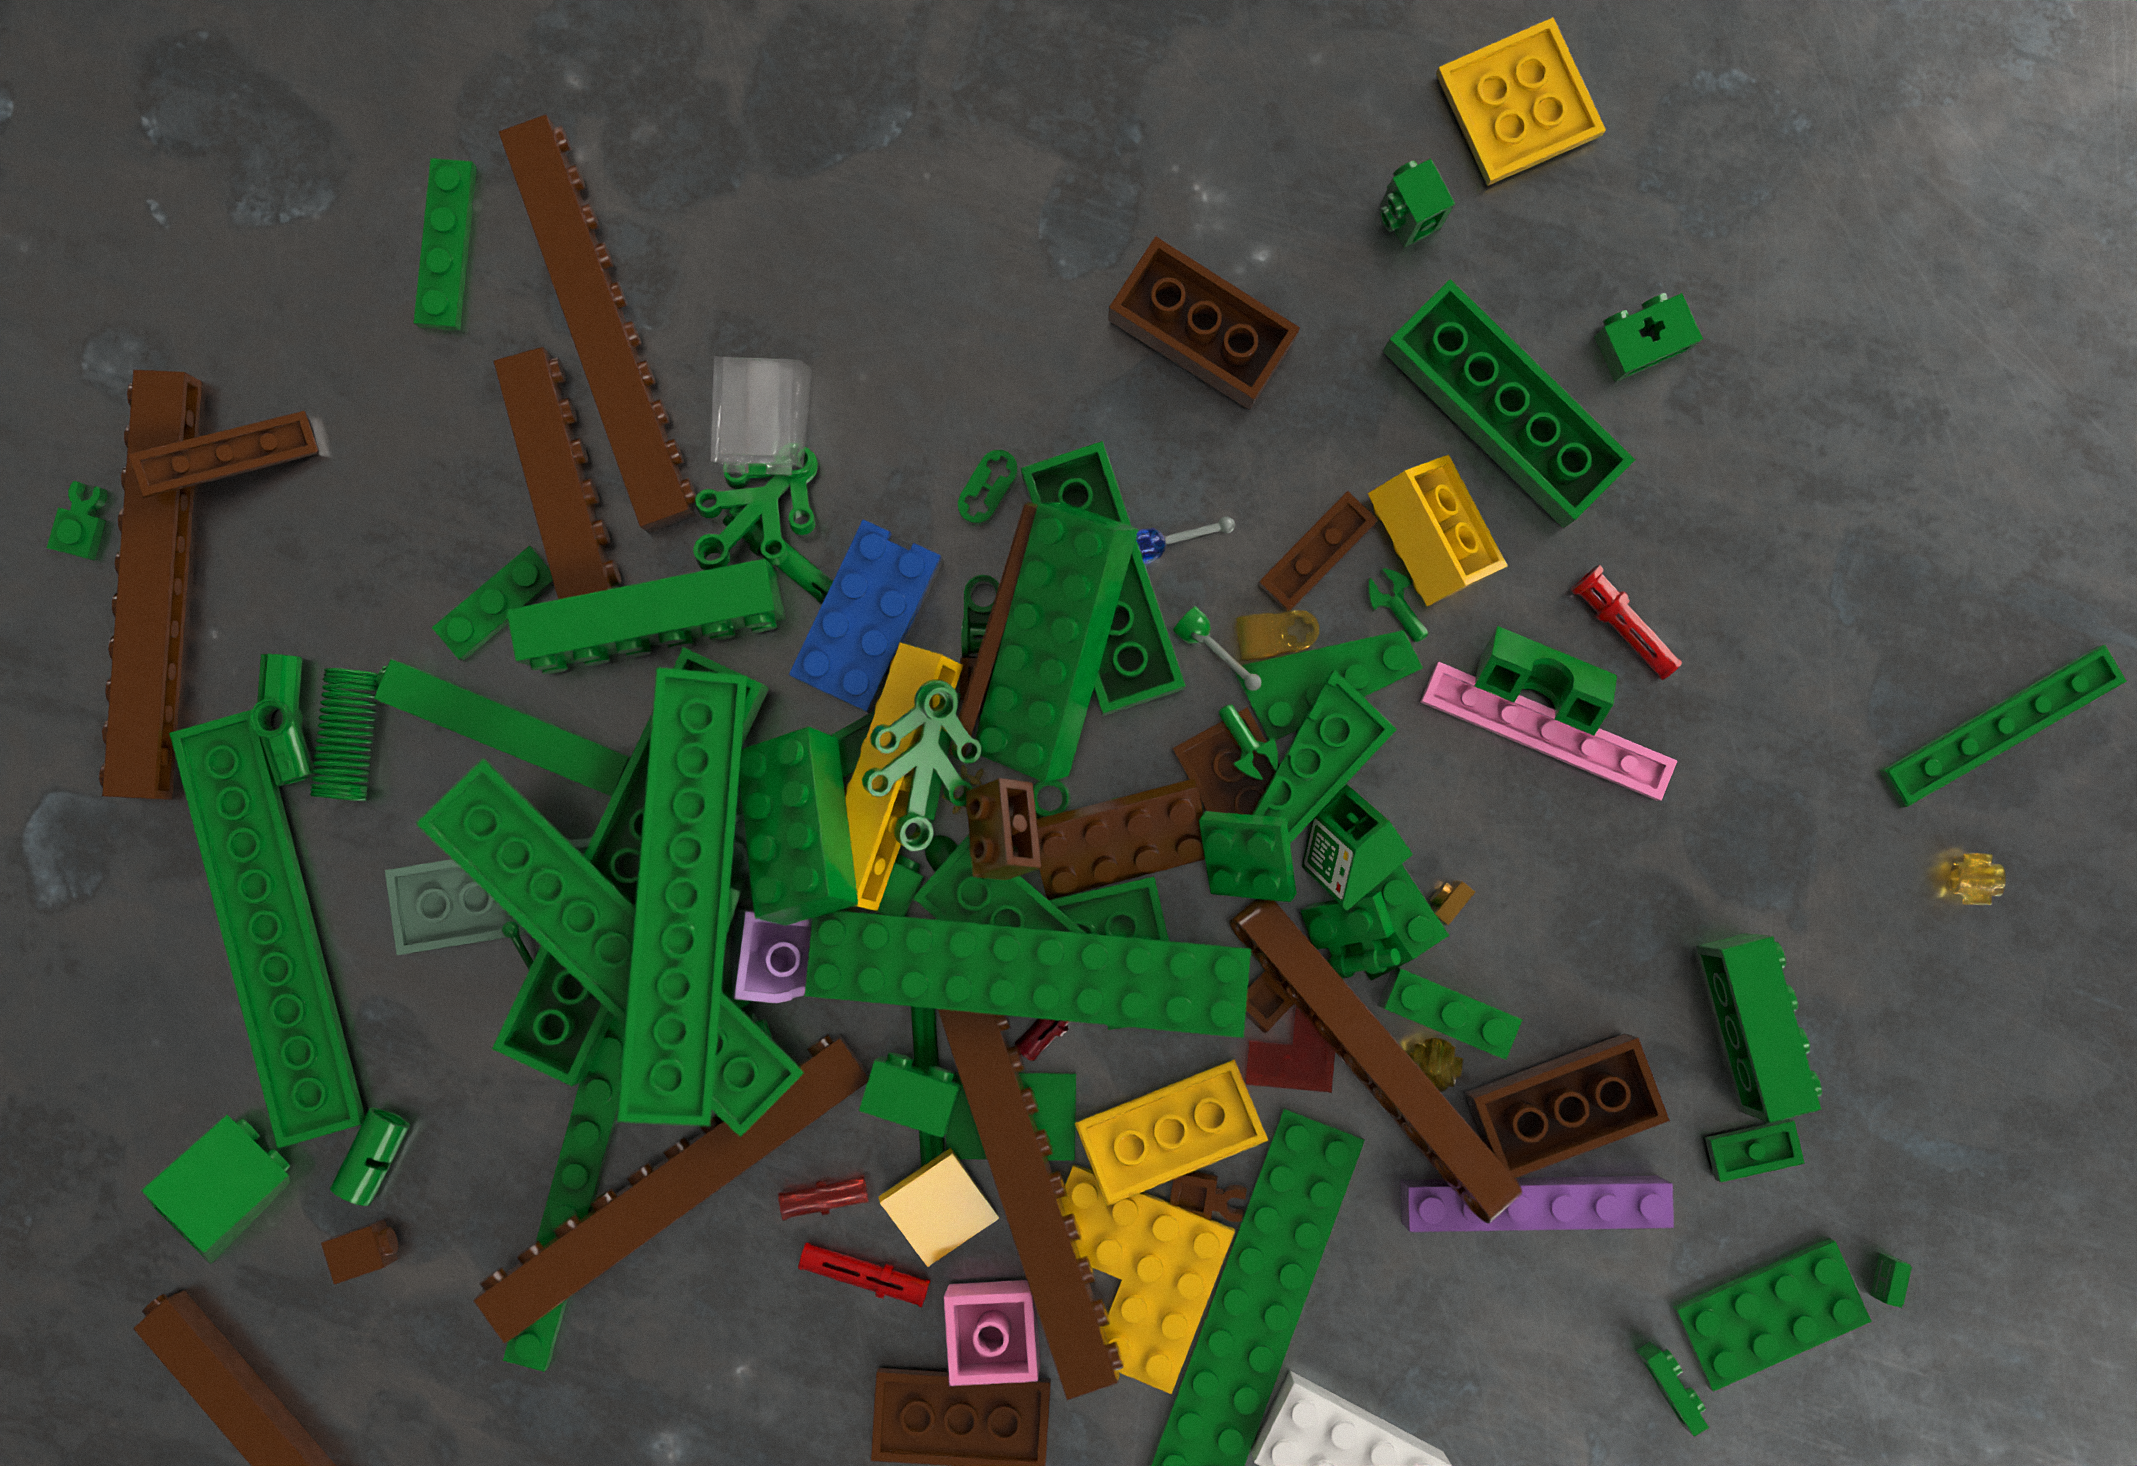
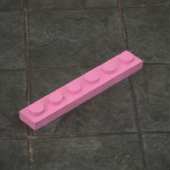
M1441 662L1435 664L1420 703L1656 801L1662 800L1677 760L1600 728L1595 736L1555 720V710L1520 695H1518L1515 702H1511L1475 687V676Z

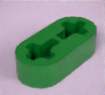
M1002 449L988 452L981 459L958 499V511L967 524L983 526L989 523L1014 485L1018 476V467L1015 458L1009 452ZM1001 460L1006 461V470L1010 473L1009 476L1006 478L1000 475L993 486L987 484L992 476V471L988 465L990 463L998 465ZM983 490L989 492L984 499V505L988 511L985 514L977 512L975 516L969 515L970 507L966 503L967 500L970 498L976 501Z

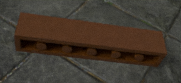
M544 347L493 360L558 599L616 588V585L621 584V577L615 560H609L605 545L610 543V537L604 520L597 519L594 504L599 503V496L592 478L587 479L583 464L588 462V456L582 439H576L572 423L577 422V416L571 399L569 397L564 398L561 383L566 382V375L558 357L553 358Z

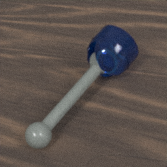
M1225 516L1219 520V523L1164 536L1161 531L1155 528H1144L1138 530L1136 541L1144 563L1159 559L1163 555L1167 544L1218 531L1230 533L1235 528V522L1231 517Z

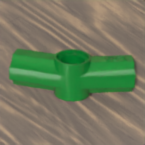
M261 654L257 703L250 712V725L261 737L276 786L298 783L316 775L312 772L314 766L302 732L303 714L299 709L302 657L283 654ZM280 709L283 714V721L280 727L274 730L270 719L274 711Z

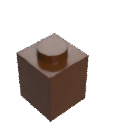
M385 1218L335 1235L321 1243L334 1285L382 1269L398 1260L396 1255L398 1240L394 1230L391 1227H387Z

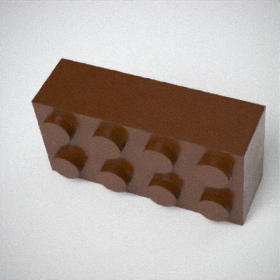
M1156 236L1109 306L1108 314L1110 322L1251 410L1295 342L1300 330L1299 326Z
M1626 1033L1464 1093L1482 1141L1514 1178L1670 1121L1638 1037Z

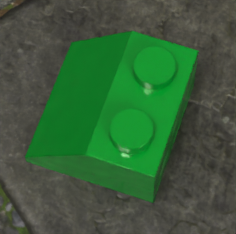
M1402 864L1369 892L1381 891L1395 931L1389 937L1383 938L1382 942L1385 950L1396 948L1400 953L1401 961L1397 966L1387 967L1385 972L1370 974L1364 971L1370 981L1412 961L1450 936ZM1361 942L1349 944L1352 955L1364 953Z

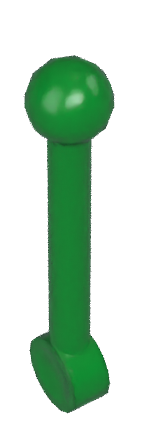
M508 921L502 926L503 935L511 938L529 970L533 959L518 934L519 925L516 922Z

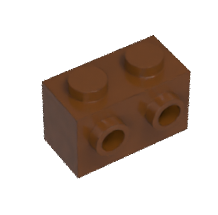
M998 778L966 791V812L968 815L973 877L1009 880L1040 869L1041 862L1033 783Z

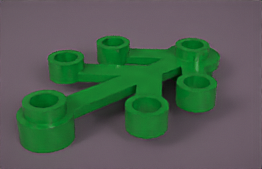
M791 444L784 447L776 459L750 462L734 459L726 463L723 469L726 483L731 488L737 490L717 492L713 489H704L695 498L697 510L702 517L710 519L717 517L722 512V509L745 508L719 535L706 534L695 542L693 552L698 566L703 570L727 566L730 561L729 551L761 517L764 540L760 546L762 557L771 565L782 564L787 559L788 551L785 541L781 538L778 498L790 486L793 509L790 511L788 519L791 530L797 535H807L814 530L815 518L813 511L809 508L807 483L815 477L818 470L815 454L803 445ZM794 464H801L804 466L799 470L790 469V467ZM736 470H741L744 472V474L738 478H733L730 476V474ZM773 477L764 487L741 489L748 485L751 478ZM707 500L716 501V504L712 507L706 508L702 506ZM801 516L809 518L808 522L802 525L795 523V520ZM777 546L781 548L778 554L770 555L767 553L771 547ZM712 553L721 555L716 560H706L707 556Z
M930 680L924 683L916 692L914 707L890 726L882 724L873 729L870 735L872 746L880 752L888 754L897 750L903 737L922 725L920 738L915 744L884 768L869 769L862 779L863 787L873 796L882 797L890 792L892 784L914 768L906 813L898 819L894 828V835L898 843L911 851L923 850L930 844L933 838V827L924 818L933 770L944 785L945 798L956 806L966 805L965 792L973 789L970 783L961 779L939 746L938 740L941 726L953 741L952 754L956 759L963 763L971 764L979 759L982 751L980 743L969 736L955 715L958 706V697L955 689L949 683L942 680ZM934 694H939V704L935 708H930V698ZM890 732V742L885 746H881L880 737L883 733ZM970 742L972 745L971 752L967 756H962L961 749L963 745ZM878 775H882V785L877 789H873V779ZM959 785H963V794L959 798L954 799V789ZM915 823V832L911 836H905L907 826Z

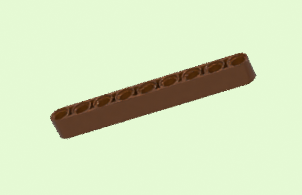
M1255 899L1229 920L1231 929L1246 948L1251 949V954L1270 974L1284 993L1480 1220L1490 1224L1522 1195V1189L1511 1173L1275 901Z

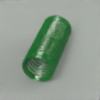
M325 668V673L323 674L325 677L322 680L329 684H324L322 688L330 692H323L321 694L322 697L327 699L320 701V703L328 707H322L319 711L329 715H320L318 717L319 720L325 722L319 723L317 726L326 730H319L316 733L319 736L328 738H318L315 740L319 744H324L316 746V751L325 753H316L314 757L327 761H315L313 764L317 767L329 769L312 770L314 774L324 775L314 776L311 778L312 781L326 784H311L310 796L366 801L368 787L349 782H368L369 779L347 774L368 775L370 773L368 770L352 767H369L371 765L368 762L349 759L370 760L372 757L367 754L347 751L371 752L372 749L370 747L344 743L372 744L374 742L369 739L342 735L372 737L374 736L373 732L346 728L374 729V725L344 720L374 722L376 719L374 717L342 712L375 714L377 711L340 704L377 706L376 702L344 698L360 697L374 699L375 694L342 689L377 691L375 680L378 673L341 668Z

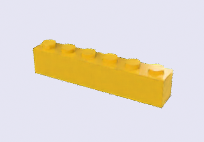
M899 643L896 655L890 663L889 674L883 692L876 703L875 714L867 737L861 745V754L853 777L847 785L845 797L859 903L855 906L873 911H878L901 846L895 838L894 828L898 819L906 813L914 768L892 784L890 792L882 797H876L867 792L863 787L862 779L869 769L884 768L915 744L920 738L922 725L903 737L897 750L888 754L882 753L872 746L870 741L871 732L878 725L885 724L890 726L914 707V698L917 690L927 681L942 680L949 683L955 689L963 668L962 664L942 654L904 643ZM934 694L930 698V708H935L939 704V694ZM885 732L880 737L881 746H885L890 742V732ZM878 775L873 779V789H877L882 785V775Z

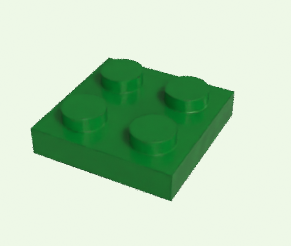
M1205 811L1199 819L1210 893L1214 895L1291 902L1297 891L1287 818Z

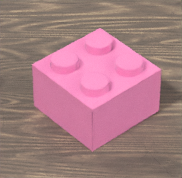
M1028 1281L949 1284L944 1296L949 1386L1038 1381L1041 1367L1038 1317Z

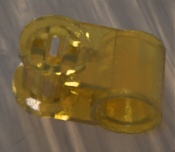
M1302 610L1275 614L1261 613L1235 618L1240 661L1278 656V654L1308 649L1319 636L1320 627L1317 619L1311 613ZM1295 620H1300L1303 627L1310 628V632L1304 636L1303 642H1298L1296 635H1289L1287 632L1288 629L1294 626Z

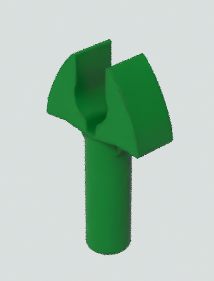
M1383 568L1380 572L1391 584V597L1389 594L1381 593L1374 581L1369 578L1366 591L1371 611H1375L1379 606L1390 608L1414 642L1424 640L1428 635V631L1404 599V588L1411 585L1412 581L1396 571Z
M1232 704L1222 707L1218 714L1241 748V758L1233 763V766L1250 778L1263 780L1252 763L1254 758L1252 751H1255L1256 754L1264 755L1273 771H1277L1278 750L1274 738H1271L1266 743L1257 741Z

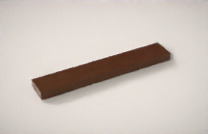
M1031 502L1024 503L958 718L970 737L1006 625L1038 505ZM951 741V745H950V748H949L950 755H953V754H952V744H953V741ZM969 742L963 745L961 749L962 756L966 755Z

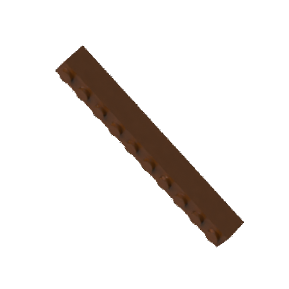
M547 114L498 131L639 526L647 533H651L695 517L696 514L692 506L697 496L691 480L689 478L683 480L678 464L684 463L682 453L675 438L669 440L664 425L670 423L663 402L661 399L654 400L649 387L656 384L647 360L640 362L635 347L641 345V340L633 321L626 322L621 308L627 306V301L619 282L612 283L607 269L613 267V262L605 243L598 244L593 230L599 228V223L591 204L584 205L579 191L585 189V184L577 165L570 166L565 152L572 149L562 126L555 127Z
M133 370V381L127 389V399L131 406L130 422L124 431V442L128 448L127 464L121 473V484L125 491L124 505L118 515L121 546L115 557V570L118 574L117 593L114 594L112 599L115 628L108 647L109 655L112 659L111 677L108 679L105 688L109 710L108 720L104 723L102 730L106 751L105 763L102 764L99 772L100 785L103 787L102 796L172 800L175 753L170 732L177 731L194 486L143 499L128 454L198 437L202 381L186 372Z
M938 1009L1066 1399L1070 1400L1117 1384L1120 1377L1118 1370L1124 1368L1123 1358L1117 1342L1109 1344L1104 1326L1110 1325L1108 1313L1102 1298L1094 1299L1089 1284L1096 1281L1093 1268L1088 1256L1080 1257L1075 1242L1081 1239L1078 1223L1073 1213L1066 1215L1061 1198L1067 1196L1066 1188L1060 1172L1052 1173L1047 1158L1048 1155L1053 1154L1052 1146L1046 1130L1038 1131L1033 1116L1034 1113L1039 1112L1035 1095L1031 1087L1024 1089L1019 1072L1025 1070L1018 1046L1010 1047L1005 1030L1011 1028L1009 1017L1007 1015Z
M826 1034L807 1048L810 1055L797 1064L803 1069L804 1074L741 1137L716 1113L713 1114L710 1126L699 1125L703 1132L689 1142L684 1136L663 1151L666 1159L653 1168L648 1162L626 1178L630 1184L616 1194L611 1188L591 1202L590 1206L593 1208V1211L579 1220L574 1214L553 1230L557 1237L544 1246L541 1245L539 1240L516 1257L520 1263L508 1272H505L500 1267L479 1283L483 1290L480 1291L473 1301L505 1344L864 1086L868 1082L870 1075L842 1035L839 1034L831 1039L829 1034Z

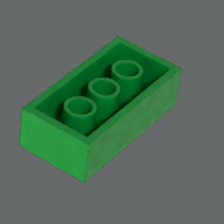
M807 726L741 749L739 780L755 919L787 926L859 904L838 738Z
M1743 933L1697 945L1696 948L1742 1113L1772 1123L1821 1110L1818 1097L1822 1096V1087L1817 1074L1810 1070L1806 1056L1810 1052V1044L1803 1028L1798 1027L1794 1012L1798 1009V1001L1792 986L1786 984L1782 969L1786 966V958L1779 942H1775L1773 936Z

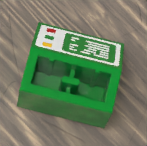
M1346 784L1312 820L1302 868L1347 911L1388 875L1396 871L1413 853L1392 823Z

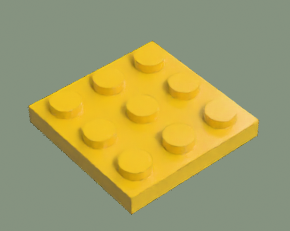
M1554 17L1438 67L1436 71L1438 80L1487 186L1599 138L1606 131Z

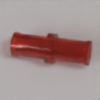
M864 1175L826 1184L825 1180L816 1181V1186L778 1193L783 1221L788 1220V1218L821 1212L822 1216L831 1214V1209L869 1203Z

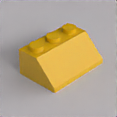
M1449 454L1407 469L1367 493L1373 503L1376 516L1383 522L1393 541L1396 554L1403 560L1413 579L1414 588L1423 598L1426 606L1445 599L1508 566Z

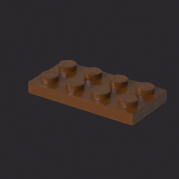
M1195 778L1036 819L1041 862L1039 871L1047 899L1051 900L1205 860L1199 819L1204 812Z
M878 1368L876 1372L871 1461L945 1466H1046L1051 1379L1038 1378V1381L949 1386V1372Z

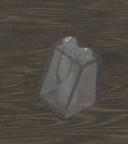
M714 356L711 462L723 465L724 473L748 474L749 466L766 467V474L792 475V468H803L812 369L802 360Z

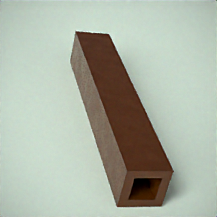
M185 1290L171 1297H167L163 1293L142 1310L146 1317L133 1328L134 1331L251 1466H336Z

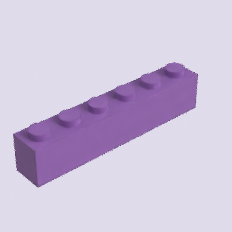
M1660 1176L1515 1178L1522 1189V1195L1490 1224L1480 1220L1445 1179L1400 1180L1401 1223L1409 1232L1674 1228L1673 1184Z

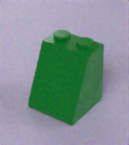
M228 1115L141 1190L149 1204L210 1265L291 1183L289 1175L285 1172L291 1167L288 1162L273 1148L266 1153L255 1142L260 1135L247 1121L241 1118L236 1123Z

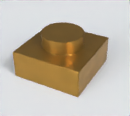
M1454 881L1451 885L1445 882L1430 899V902L1434 905L1432 910L1443 925H1449L1475 894V891L1463 881Z

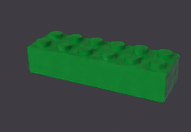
M1451 279L1389 339L1383 349V352L1562 528L1574 522L1636 460Z
M1103 441L1021 468L1022 479L1031 503L1038 505V503L1064 502L1131 526ZM1136 539L1093 689L1102 717L1182 691L1185 688V683Z
M1064 502L1038 503L975 737L981 745L982 751L980 756L1042 782H1049L1069 776L1137 536V528Z
M766 559L506 610L516 662L531 666V670H542V674L568 670L567 663L583 661L584 666L607 663L610 661L609 655L616 653H625L626 657L648 655L652 653L651 647L657 645H667L668 649L688 647L693 645V638L709 636L710 641L735 637L734 630L751 628L753 633L769 631L777 628L776 622L787 620L778 571Z

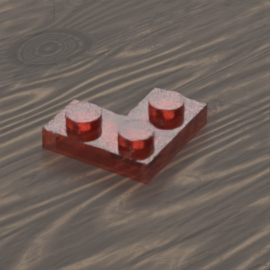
M1294 1004L1291 1044L1248 1040L1244 1083L1245 1085L1332 1093L1335 1051Z

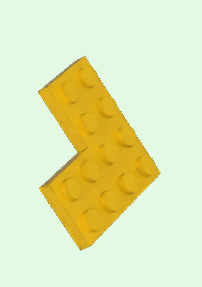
M1074 1163L1065 1185L1067 1196L1061 1198L1066 1215L1073 1213L1078 1223L1081 1239L1075 1242L1080 1257L1088 1256L1092 1268L1121 1279L1108 1313L1110 1325L1104 1326L1109 1344L1116 1341L1123 1358L1124 1368L1118 1371L1123 1375L1172 1394L1235 1233V1228L1213 1219L1211 1221L1146 1192L1139 1193L1106 1207L1093 1171Z

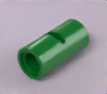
M370 1108L330 1186L331 1192L350 1203L370 1206L410 1124L394 1113L379 1108Z

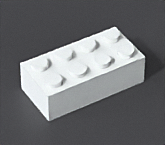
M1290 1370L1251 1447L1254 1463L1260 1466H1452L1443 1451Z

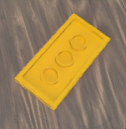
M1235 1059L1074 1123L1106 1207L1268 1141Z

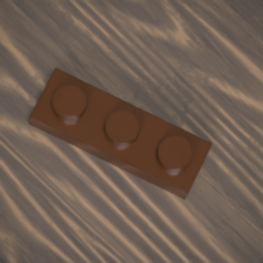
M1347 491L1258 582V585L1289 613L1367 533L1378 519Z

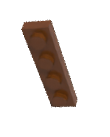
M301 411L128 455L144 499L316 455L319 451L306 412Z

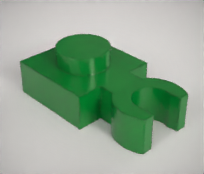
M73 481L68 490V497L72 503L71 508L67 510L58 507L47 548L95 561L106 520L95 517L96 511L101 509L107 502L108 491L95 486L91 498L85 500L84 492L86 485Z

